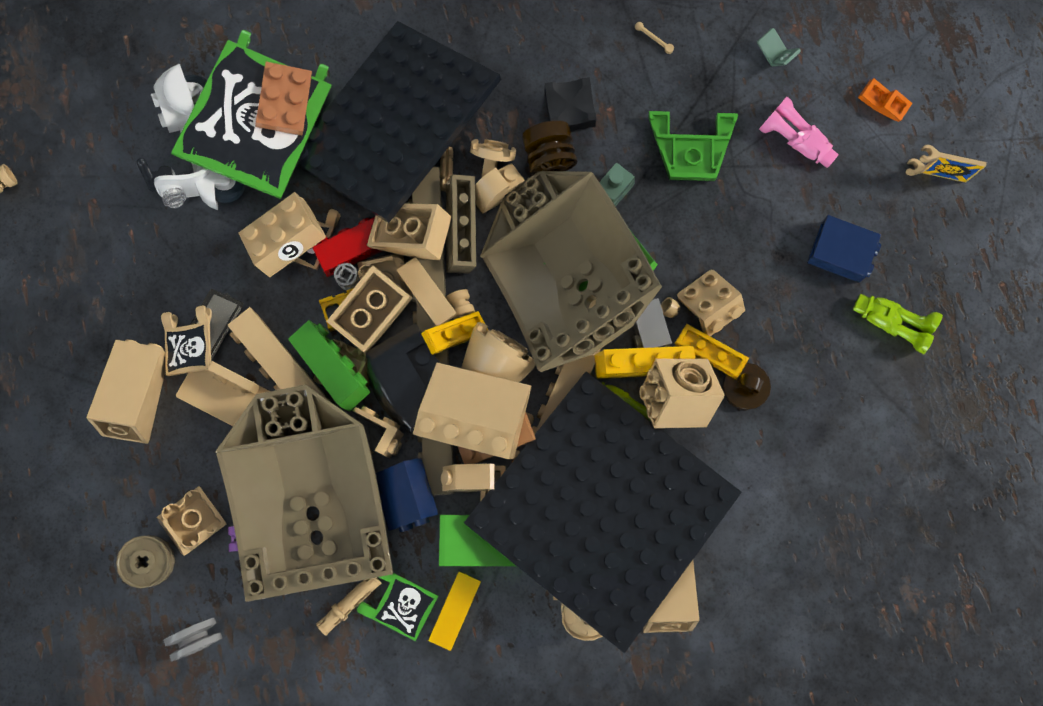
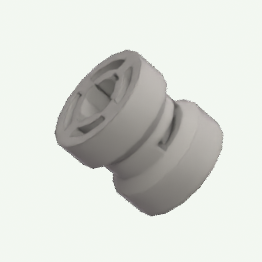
M342 263L334 271L336 282L345 291L354 288L360 281L358 271L352 264Z

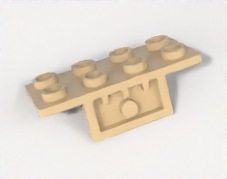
M211 361L208 369L187 374L176 397L234 426L256 394L270 391Z

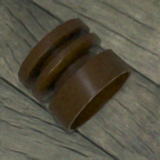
M542 122L523 132V144L525 151L529 153L527 161L530 164L529 169L532 175L539 171H568L576 166L578 161L574 154L575 148L570 144L572 136L567 122Z

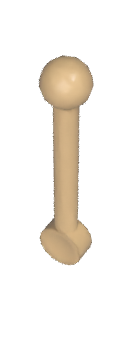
M642 22L635 24L637 31L644 32L664 47L667 54L673 52L674 46L672 44L663 42L647 30Z

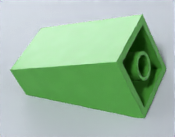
M440 515L439 566H516L464 524L469 515Z

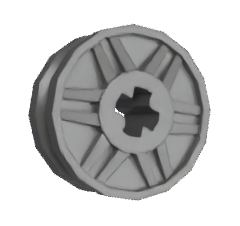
M215 618L194 624L164 639L165 647L178 644L179 649L169 655L171 662L194 654L223 639L221 633L211 635L207 633V630L216 624Z

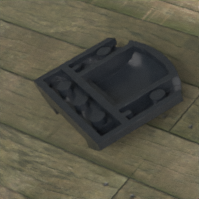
M416 323L366 352L367 375L376 399L384 411L398 425L409 429L411 433L414 431L418 411L436 363H440L436 355L431 354Z

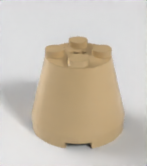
M477 322L472 331L461 368L515 382L522 381L536 366L533 357L527 355V348L500 331L494 329L491 331L486 330L488 327L486 324Z

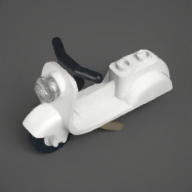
M180 64L162 73L153 86L155 93L151 94L155 108L160 107L162 113L158 114L162 128L167 127L169 133L179 130L182 132L207 82L202 76H184ZM139 158L136 161L148 190L151 192L157 190L158 194L163 197V204L170 208L182 206L187 197L200 196L202 201L209 207L218 210V202L229 203L239 199L246 187L245 184L193 163L194 173L176 175L169 166L164 165L159 167L158 171L151 172L144 158Z

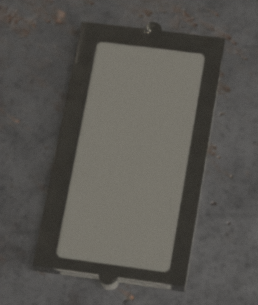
M212 288L201 306L212 310L210 321L211 360L230 329L228 324L237 317L244 305L243 302L232 298L228 293L223 294ZM196 315L190 325L198 324Z

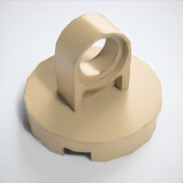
M474 139L471 141L470 152L478 157L485 158L482 170L483 177L494 168H497L498 161L507 162L515 160L516 148L513 147L509 150V144L484 139V144H478V139Z

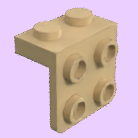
M709 270L677 294L679 301L699 318L703 333L709 336L719 332L725 325L737 319L745 312L742 294L714 270Z
M362 406L361 409L355 407L353 412L385 429L375 451L391 459L392 455L396 456L401 449L402 443L400 440L404 435L399 430L400 426L387 417H384L383 420L378 419L380 415L365 406Z

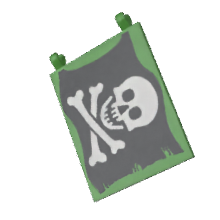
M242 30L237 43L230 40L227 41L171 154L281 199L332 85L324 82L329 67L320 64L315 77L311 76L302 136L255 127L265 63L285 64L248 49L251 33Z

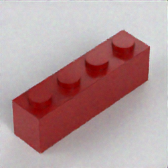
M375 217L372 219L365 218L357 226L351 229L344 228L336 236L330 239L324 238L312 247L327 277L334 275L335 269L342 263L355 265L357 262L382 252V250L367 246Z

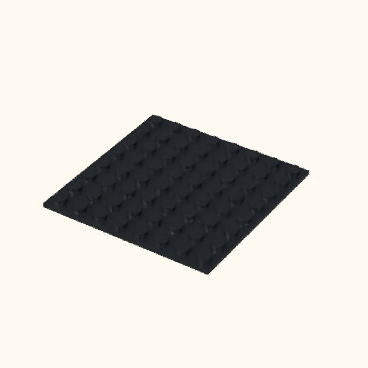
M585 372L536 432V439L527 443L494 484V489H491L464 521V524L616 648L625 653L742 492L663 430L654 428L650 420L588 372Z

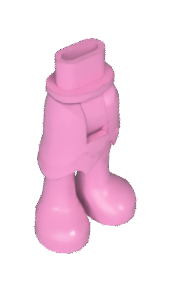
M789 97L783 100L759 128L763 133H769L773 130L779 132L789 141L786 144L792 146L793 149L799 151L805 157L816 160V164L820 162L826 168L839 155L832 149L833 145L829 143L815 125L811 126L800 116L794 109L793 102ZM783 118L790 121L800 132L797 133Z

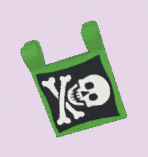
M395 573L379 577L390 582L377 609L365 602H361L357 612L416 641L438 595Z

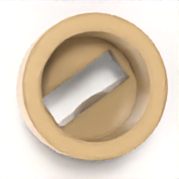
M668 297L661 303L664 316L674 318L678 315L680 306L677 301Z

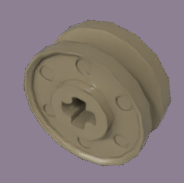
M152 535L135 537L126 542L118 552L116 560L117 572L122 581L131 587L140 589L156 586L167 580L175 564L174 551L170 544L161 537ZM144 557L149 558V560L147 561V563L149 564L148 566L143 565V563L145 562V560L143 559Z

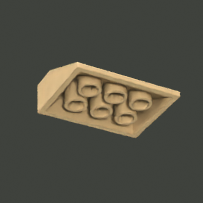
M436 363L418 411L413 435L505 459H513L532 386Z

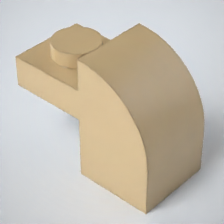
M512 163L499 170L494 168L475 184V204L482 213L489 211L501 204L506 194L525 182L524 178Z

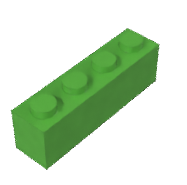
M308 320L288 340L338 406L350 412L370 393V390L365 385L368 382L362 374L356 373L352 369L355 366L347 356L341 355L340 351L342 348L338 343L327 337L329 334L328 330L322 324L316 325Z

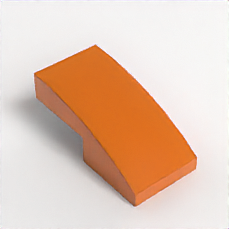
M875 78L869 80L858 97L872 109L898 122L903 119L913 104L896 89L890 92Z

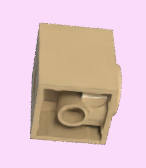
M655 359L643 385L640 387V397L645 403L647 415L651 419L654 428L707 427L725 396L708 359Z

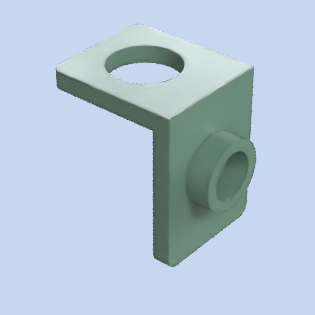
M774 28L767 31L757 41L758 46L771 66L787 65L801 52L799 48L786 49Z

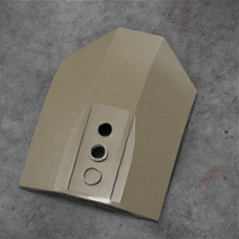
M539 171L503 198L480 255L506 298L524 335L536 367L540 372L592 355L630 329L662 288L624 219L592 172ZM588 281L587 288L584 291H579L580 284ZM596 300V304L589 308L590 303Z
M307 385L256 394L215 451L223 476L235 530L245 602L392 575L393 569L381 499L363 424ZM311 506H315L319 510V517L314 521L309 520L306 515L307 509ZM316 530L323 534V541L319 545L314 544L311 540V535Z

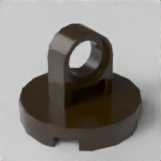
M746 363L737 380L727 374L725 375L722 389L729 404L737 409L746 411L756 409L765 403L770 395L771 383L764 369L756 364Z

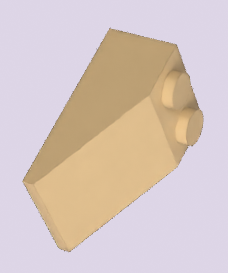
M405 203L390 223L375 215L367 246L418 259L440 260L452 216L438 204Z

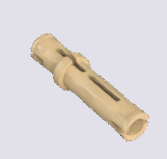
M377 577L363 580L338 604L335 603L331 606L332 609L328 614L316 623L318 629L327 636L342 620L345 621L348 618L347 615L382 582Z

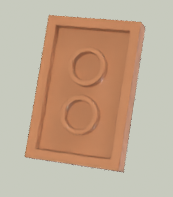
M266 62L255 127L302 136L312 71Z

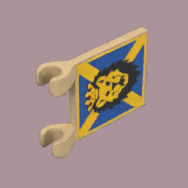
M925 145L921 148V151H926L929 156L922 155L919 160L915 158L910 159L907 164L913 165L915 170L909 168L906 170V174L913 176L923 173L966 183L984 169L987 162L941 153L933 146Z

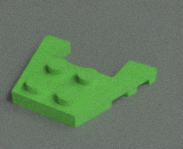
M649 111L648 119L669 180L715 181L738 114L717 113L716 136L670 134V112Z

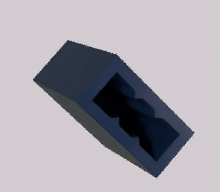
M827 215L820 224L807 263L856 282H861L866 277H870L874 269V264L871 263L873 257H876L880 251L881 243H879L881 234Z
M421 458L403 461L375 473L382 510L389 531L399 529L400 533L414 528V523L416 527L430 523V517L438 515Z

